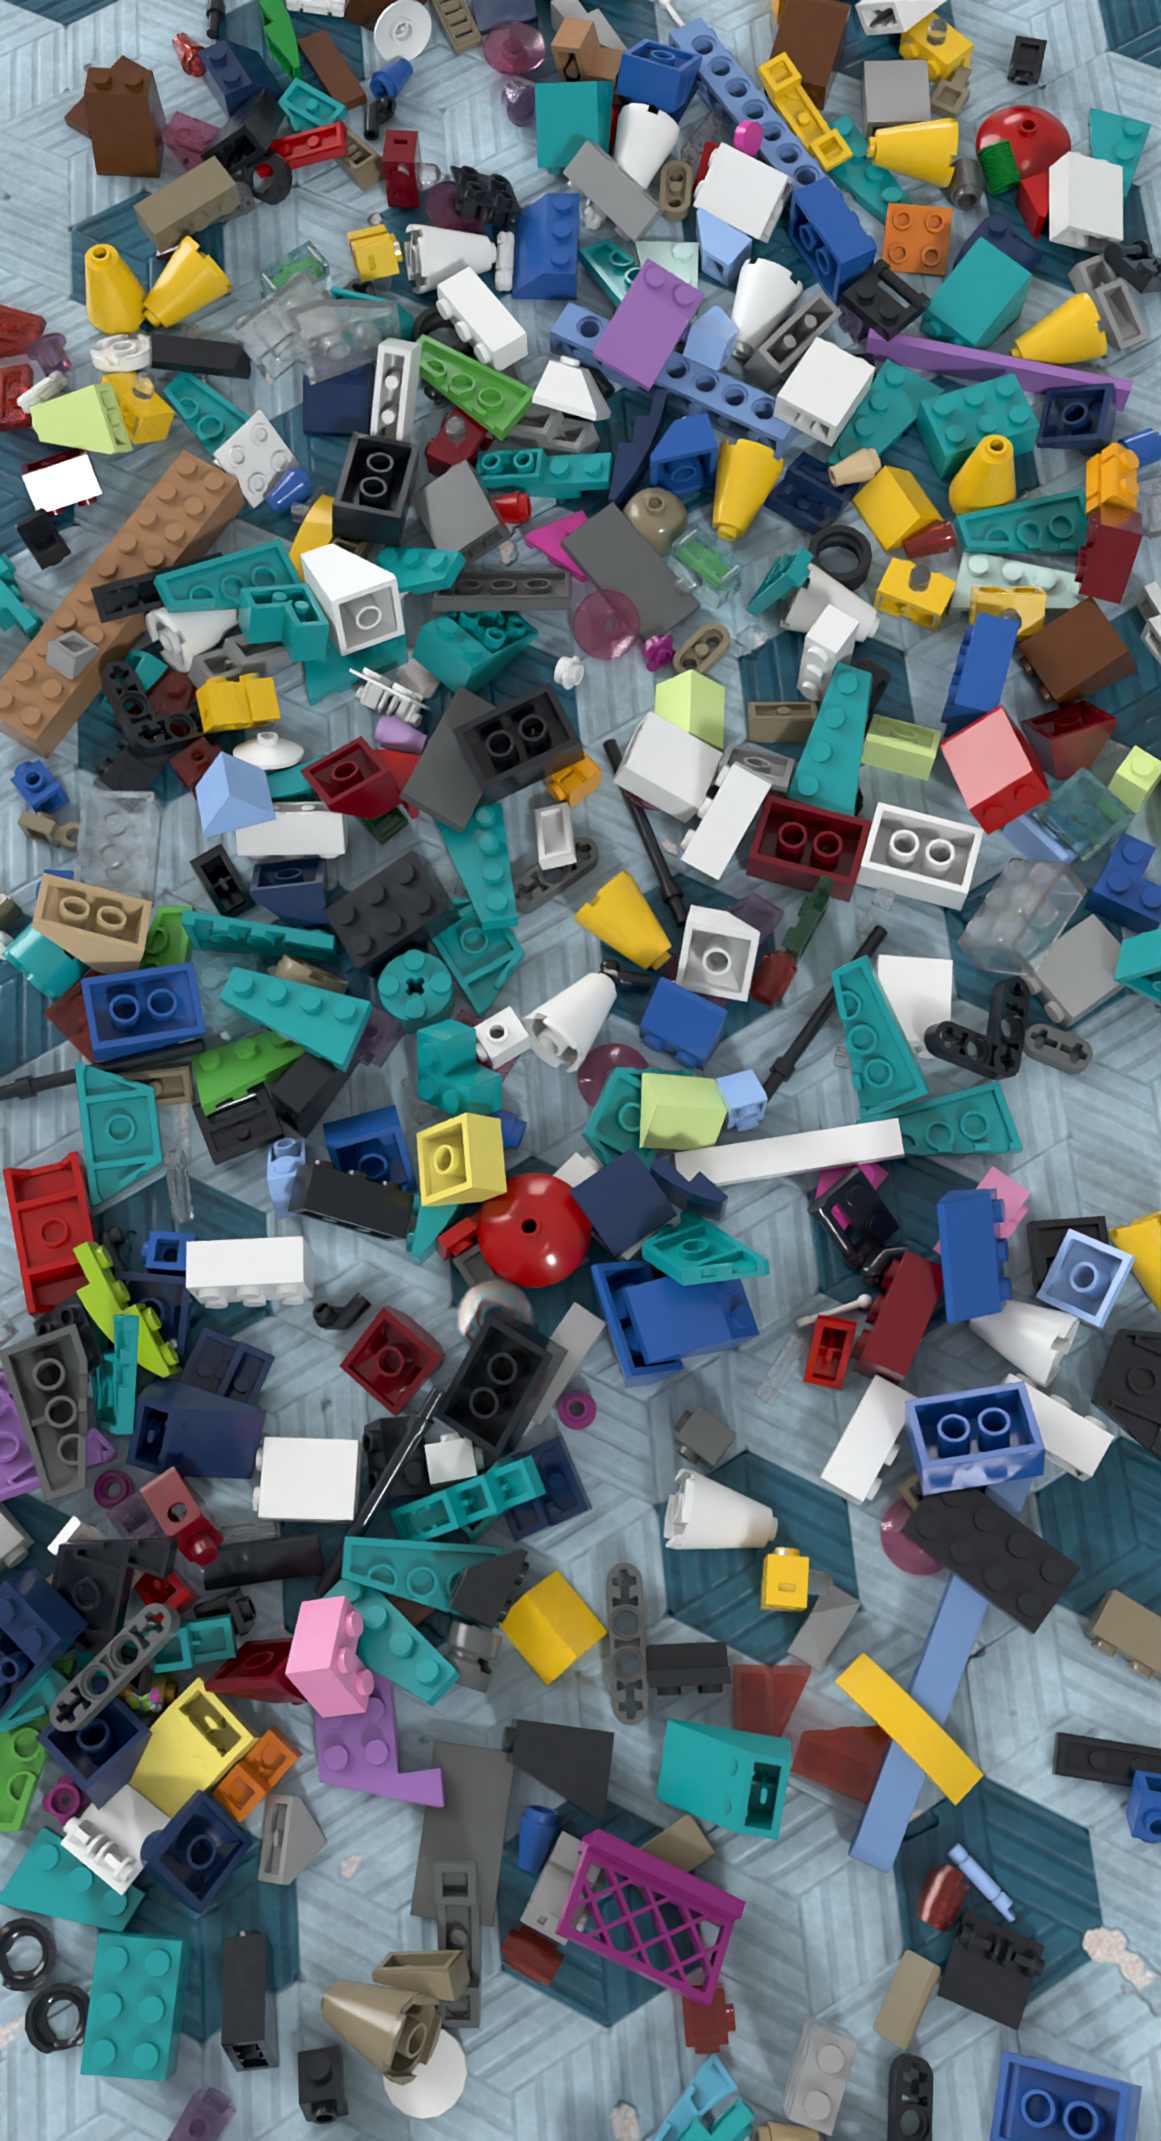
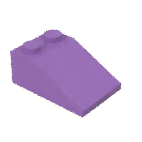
M647 258L593 351L592 357L649 392L683 336L687 326L694 318L705 294Z

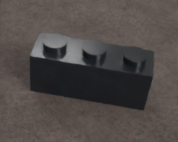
M313 1160L312 1164L297 1167L288 1212L385 1241L406 1238L415 1195L402 1191V1185L390 1181H380V1184L369 1181V1175L359 1171L349 1170L347 1173L335 1170V1164L324 1160Z

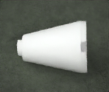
M631 103L625 105L618 116L613 159L646 190L677 143L680 131L676 122L665 112L659 110L656 115L647 111L649 105Z
M409 224L406 228L405 233H411V241L404 242L405 265L408 280H415L417 287L412 288L416 294L437 289L438 284L468 266L476 274L489 271L492 263L496 262L495 244L490 242L487 236L421 224Z
M760 258L757 259L755 264H750V259L746 260L743 264L731 315V321L739 330L732 351L734 356L740 359L752 357L757 349L769 339L800 299L803 292L802 283L798 280L797 284H795L790 279L792 272L785 267Z
M809 563L807 568L811 572L800 588L794 587L789 594L787 603L790 611L788 614L782 613L780 627L790 631L808 633L830 604L859 621L855 641L864 642L866 637L873 638L880 623V618L876 617L877 610L819 567Z
M164 606L153 609L146 615V626L152 641L155 642L159 639L164 647V650L159 652L164 660L178 673L183 674L190 670L194 656L210 652L238 624L239 609L168 613Z
M589 973L524 1017L521 1024L526 1028L530 1036L531 1049L539 1058L554 1068H557L560 1064L569 1067L565 1072L571 1073L579 1069L617 997L615 984L612 979L602 973Z
M1006 1300L1007 1304L1000 1313L969 1319L968 1328L1035 1383L1045 1388L1050 1385L1061 1367L1058 1364L1063 1355L1068 1354L1080 1323L1078 1321L1079 1318L1072 1314L1015 1300Z
M680 1469L674 1483L681 1485L676 1495H669L665 1514L664 1538L670 1539L665 1544L667 1548L675 1550L764 1548L768 1541L774 1540L778 1520L776 1517H773L771 1508L693 1470Z

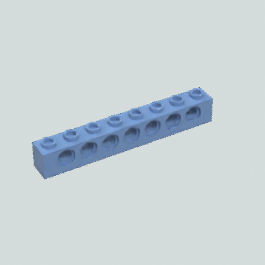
M701 17L670 32L669 46L703 56L702 63L694 80L699 86L696 93L734 141L735 131L742 121H755L761 125L762 142L758 152L751 157L797 180L784 206L790 213L792 192L826 177L820 169L817 159L809 155L803 147L800 138L794 135L786 126L783 116L775 112L769 104L766 95L756 88L748 72L741 69L735 61L732 52L722 45L715 30L709 28ZM829 179L834 188L837 187L835 182Z
M569 302L550 329V352L560 357L563 355L578 359L580 363L601 370L607 379L652 400L654 388L668 390L667 407L686 416L708 413L713 429L737 440L746 439L767 446L775 451L773 457L779 460L784 456L799 429L773 416L776 403L775 397L766 394L760 388H753L738 381L730 374H723L686 358L675 349L648 392L592 357L593 351L611 320L594 314L586 307H579Z

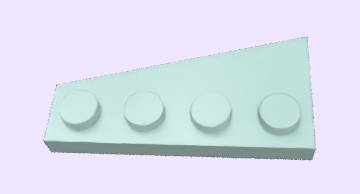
M635 241L634 250L640 268L649 258L698 289L699 242ZM697 315L694 316L691 323L697 320ZM683 336L675 347V350L680 354H683L686 345L682 341Z
M963 553L948 615H960L961 611H969L971 586H1000L1001 588L1041 586L1047 594L1045 615L1055 616L1063 615L1089 596L1078 594L1079 583L1074 582L1075 574L982 553Z

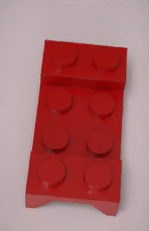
M77 1151L69 1153L58 1163L34 1169H3L27 1311L36 1320L73 1295L77 1290L90 1284L73 1251V1248L85 1242H97L88 1198L90 1193L85 1162Z

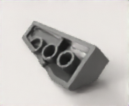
M72 1324L0 1350V1359L46 1502L86 1488L88 1359L77 1325Z

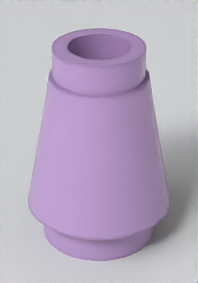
M383 715L374 735V741L380 743L381 748L422 755L428 739L427 735L422 734V732L395 715L391 717Z

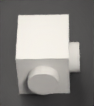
M510 1006L474 1027L476 1029V1056L481 1063L487 1060L493 1070L531 1048L530 1036Z
M458 1432L441 1436V1442L424 1445L430 1485L433 1489L457 1485L479 1476L478 1470L485 1469L482 1447H474V1442L464 1438Z

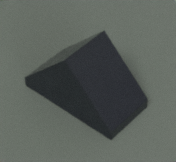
M221 843L189 861L199 883L220 916L235 918L256 905Z

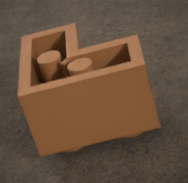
M565 17L550 45L560 81H613L612 103L621 104L625 96L616 94L622 54L626 50L600 47L594 21Z

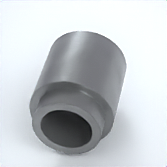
M960 158L950 166L955 167L949 184L950 199L957 209L970 210L979 204L983 194L980 165L974 159Z

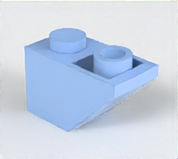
M700 207L696 211L695 235L696 241L699 242L701 270L728 287L740 274L745 261L751 260L752 239L743 231L733 228Z
M714 305L705 314L701 313L698 320L694 323H689L682 340L686 343L682 356L719 371L730 361L739 330L722 308Z
M753 1070L716 1079L717 1088L727 1109L724 1119L727 1131L737 1128L738 1132H744L756 1128L759 1125L758 1122L763 1121L768 1099Z
M283 1138L273 1144H268L267 1183L276 1219L299 1216L287 1210L297 1167L309 1164L305 1138Z

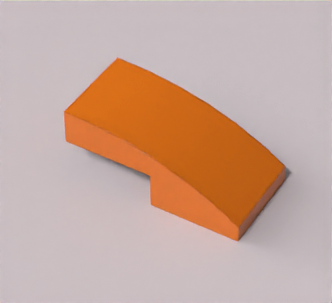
M274 1725L268 1729L246 1757L233 1767L211 1794L241 1823L287 1774L303 1753Z

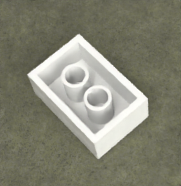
M878 802L856 883L961 911L969 891L984 830Z
M304 1236L187 1242L186 1288L201 1304L205 1303V1307L211 1309L228 1307V1302H243V1305L248 1307L266 1305V1300H281V1303L285 1305L303 1304L304 1298H314V1253Z

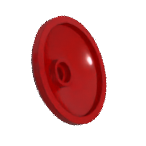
M1029 105L1010 106L991 114L980 126L975 143L977 155L978 151L990 144L1001 140H1010L1011 147H1013L1012 150H1014L1016 166H1018L1017 169H1019L1018 172L1021 176L1020 179L1048 172L1050 166L1068 151L1071 152V139L1064 124L1050 112Z
M544 1173L521 1174L506 1180L507 1192L487 1199L479 1215L477 1238L485 1261L497 1275L518 1286L540 1288L562 1281L581 1264L591 1241V1223L569 1194L573 1187L555 1176ZM529 1220H534L537 1224L536 1230L530 1234L525 1233V1223Z

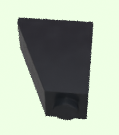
M265 87L238 108L201 152L200 158L205 162L215 155L230 176L267 152L286 113Z
M358 1045L346 1072L334 1067L332 1062L323 1057L318 1058L305 1051L270 1090L277 1117L306 1139L360 1063Z
M512 1718L511 1727L505 1726L502 1736L501 1750L507 1753L506 1761L588 1816L604 1819L615 1732Z
M244 1930L238 1932L236 1937L224 1938L221 2046L236 2072L279 2067L273 1947L267 1934H261V1932L256 1930Z

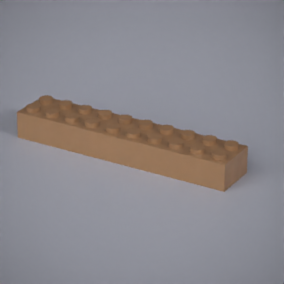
M182 450L0 680L1 733L48 759L102 689L101 678L107 664L113 661L123 662L130 650L147 631L146 615L152 611L101 623L90 588L205 556L245 504L238 479ZM74 630L99 648V652L78 676L70 680L46 663L48 642Z

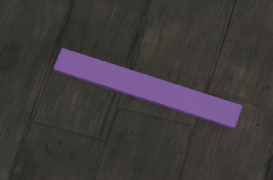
M872 328L869 330L865 353H872L876 361L885 362L889 359L901 366L978 382H985L1014 373L1023 391L1045 396L1047 388L1114 383L1116 389V410L1118 411L1124 410L1132 387V381L901 333H898L887 342Z

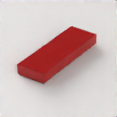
M343 121L275 139L270 144L267 152L279 154L288 162L291 170L348 154L347 128ZM264 163L256 167V172L260 179L274 175V171L269 164Z

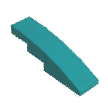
M532 1455L389 1512L400 1540L426 1541L545 1494L546 1491Z

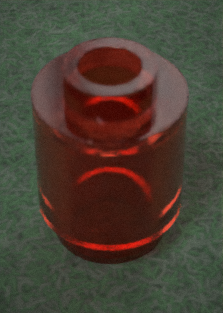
M776 950L774 953L767 952L751 979L749 995L763 1005L775 1006L777 1001L783 999L798 971L794 964V958L780 950Z
M942 1862L940 1869L931 1866L915 1903L919 1906L915 1917L946 1933L949 1924L954 1925L970 1888L969 1885L963 1883L966 1874Z
M523 1924L520 1931L512 1927L499 1950L506 1955L502 1964L537 1985L540 1981L546 1986L550 1985L565 1954L556 1949L557 1944Z

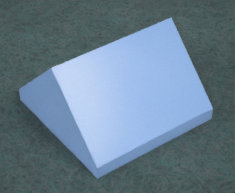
M221 751L195 787L205 838L276 820L265 770Z
M1045 801L1006 824L1002 832L1005 838L1053 882L1092 846L1088 840Z
M1069 1229L1036 1298L1066 1313L1072 1314L1088 1324L1103 1328L1136 1257Z

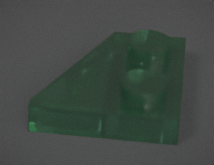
M821 875L811 897H806L798 912L800 920L796 928L791 926L782 941L781 946L786 948L783 961L795 967L797 966L829 907L835 880Z

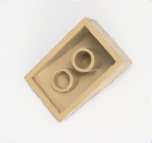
M43 872L31 927L97 972L110 975L136 971L145 950L152 902Z

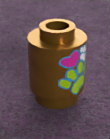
M171 1672L154 1673L151 1692L142 1697L136 1695L129 1689L131 1687L130 1683L117 1694L133 1713L163 1714L178 1698L179 1683L178 1681H173Z

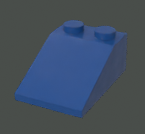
M193 962L81 979L94 1062L150 1051L206 1034Z
M667 1276L621 1290L645 1365L731 1350L760 1335L741 1279L682 1286Z
M1003 2050L990 2141H1135L1142 2086Z

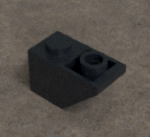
M521 1548L514 1549L463 1568L445 1606L490 1628H494L496 1621L503 1623L512 1605V1601L507 1598L513 1584L519 1586L529 1568V1563L525 1561L528 1551Z

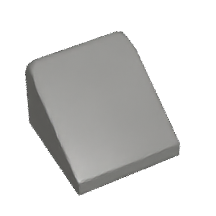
M72 630L48 642L46 663L72 680L98 654L99 648Z

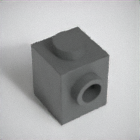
M699 1405L693 1414L686 1410L673 1428L678 1432L674 1441L680 1446L677 1452L690 1463L696 1465L700 1461L711 1470L714 1469L737 1435V1433Z

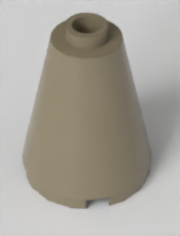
M344 1979L338 1980L324 1992L321 2000L323 2020L389 2081L402 2086L412 2082L417 2075L411 2072L419 2062L427 2065L432 2057L442 2026V2015L437 2013L435 2005H440L438 1999L428 1995V1993Z

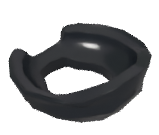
M266 152L246 165L245 182L250 186L253 197L269 205H276L285 200L291 191L293 177L292 170L283 157L274 152ZM266 163L274 171V180L264 193H259L253 188V174L257 166Z
M22 1917L7 1922L0 1929V1973L3 1977L2 1985L9 1990L26 1992L37 1989L53 1970L57 1950L56 1943L49 1930L37 1921ZM32 1936L36 1938L42 1946L41 1961L30 1971L14 1972L8 1963L7 1953L20 1937Z
M55 1983L41 1990L30 2001L25 2014V2032L29 2042L37 2050L44 2054H50L54 2051L65 2050L75 2046L80 2047L84 2043L90 1997L80 1987L68 1983ZM59 2000L73 2002L79 2011L76 2034L69 2039H57L56 2034L50 2029L48 2024V2012L51 2006Z

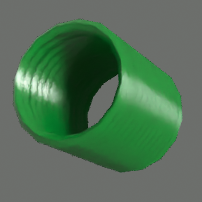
M1008 139L990 144L977 153L980 167H982L981 170H983L982 173H984L986 189L990 195L1009 190L1020 184L1022 180L1018 172L1019 169H1017L1018 166H1016L1017 163L1013 153L1014 150H1012L1013 147H1011V141Z

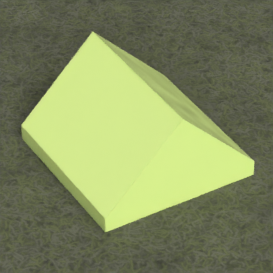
M693 669L657 684L655 714L723 753L725 687Z
M874 714L865 739L861 763L928 781L942 731Z
M642 1073L640 1148L689 1151L714 1147L727 1114L726 1106L713 1078Z

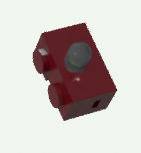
M386 129L382 166L384 180H387L386 194L388 207L420 209L423 184L437 183L441 177L440 168L434 163H422L418 131Z
M456 405L452 413L445 415L441 424V430L435 439L431 438L426 445L424 456L427 460L428 473L440 477L451 466L459 464L465 459L476 469L478 452L487 451L495 436Z

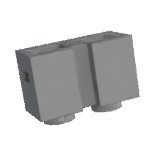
M564 1831L561 1832L547 1858L520 1921L557 1942L566 1945L568 1940L555 1934L581 1857V1854L578 1853L581 1841ZM590 1864L586 1878L593 1895L600 1892L606 1876L601 1871V1868ZM582 1891L578 1902L585 1899ZM586 1904L575 1909L570 1927L580 1932H583L591 1915Z

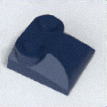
M992 215L985 218L966 240L954 261L952 271L980 237L987 240L1029 272L1039 263L1043 254L1014 234L1012 223L1006 217Z
M1114 383L1047 388L1036 441L1037 448L1078 449L1082 455L1087 457L1101 454L1102 450L1111 443L1116 418V389Z
M116 1271L115 1280H121L130 1295V1301L127 1302L128 1306L145 1303L147 1308L152 1307L161 1322V1328L158 1331L164 1343L169 1342L177 1355H185L192 1306L196 1301V1298L186 1288V1276ZM108 1339V1348L115 1349V1344Z
M198 1789L164 1829L156 1830L146 1837L141 1846L140 1860L143 1867L173 1897L192 1911L202 1914L253 1842L202 1790Z

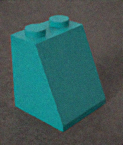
M613 81L534 84L538 168H548V174L550 175L563 174L562 172L587 140L595 141L604 151L609 153Z
M980 237L931 298L929 307L922 315L920 329L932 340L986 351L1020 318L1032 274L987 240Z

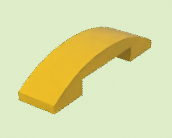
M786 52L758 67L759 76L775 110L783 116L786 126L790 131L800 138L803 147L809 155L817 159L822 171L826 173L853 157V152L837 128L831 131L801 86L802 76Z
M322 494L317 499L304 519L290 550L289 558L302 583L306 582L300 554L329 545L335 536L332 534V505L334 497Z
M862 1652L834 1681L924 1771L926 1777L955 1806L982 1778L983 1773L960 1747L865 1653Z

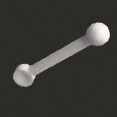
M658 0L659 7L666 9L679 27L686 25L671 6L670 0Z
M862 1294L856 1301L818 1314L833 1317L860 1307L868 1309L872 1306L873 1301L869 1295ZM818 1314L798 1319L796 1321L798 1328L801 1329L812 1325Z

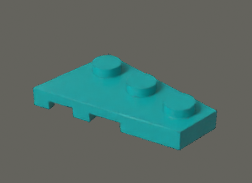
M1090 107L1088 126H1090L1089 148L1091 149L1092 158L1107 160L1109 163L1123 166L1124 206L1151 124Z
M385 545L378 554L374 565L395 575L399 593L412 591L415 595L451 588L467 560L460 551Z
M802 547L792 551L790 555L786 553L782 558L780 556L776 557L745 610L754 617H757L765 609L771 611L780 599L785 600L794 587L800 588L808 578L811 571L807 567L814 555Z
M405 634L345 656L340 655L328 636L325 659L304 662L310 706L322 702L321 698L336 691L342 693L351 689V684L363 679L349 672L350 668L362 673L365 667L381 675L408 663Z
M48 1826L42 1827L2 1891L0 1904L121 1933L126 1931L148 1892L132 1882L123 1896H121L60 1844L65 1837Z

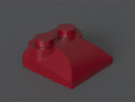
M388 1305L381 1309L339 1367L396 1417L416 1395L431 1374L441 1368L446 1354L441 1344L410 1316Z

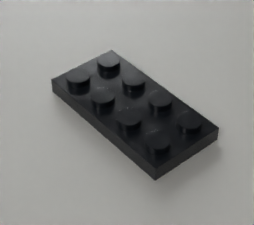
M975 1487L925 1495L899 1530V1533L1031 1635L1035 1634L1080 1570L1078 1565Z

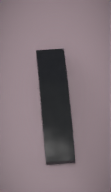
M222 552L90 588L100 622L105 623L164 607L165 605L153 583L157 575L223 556Z

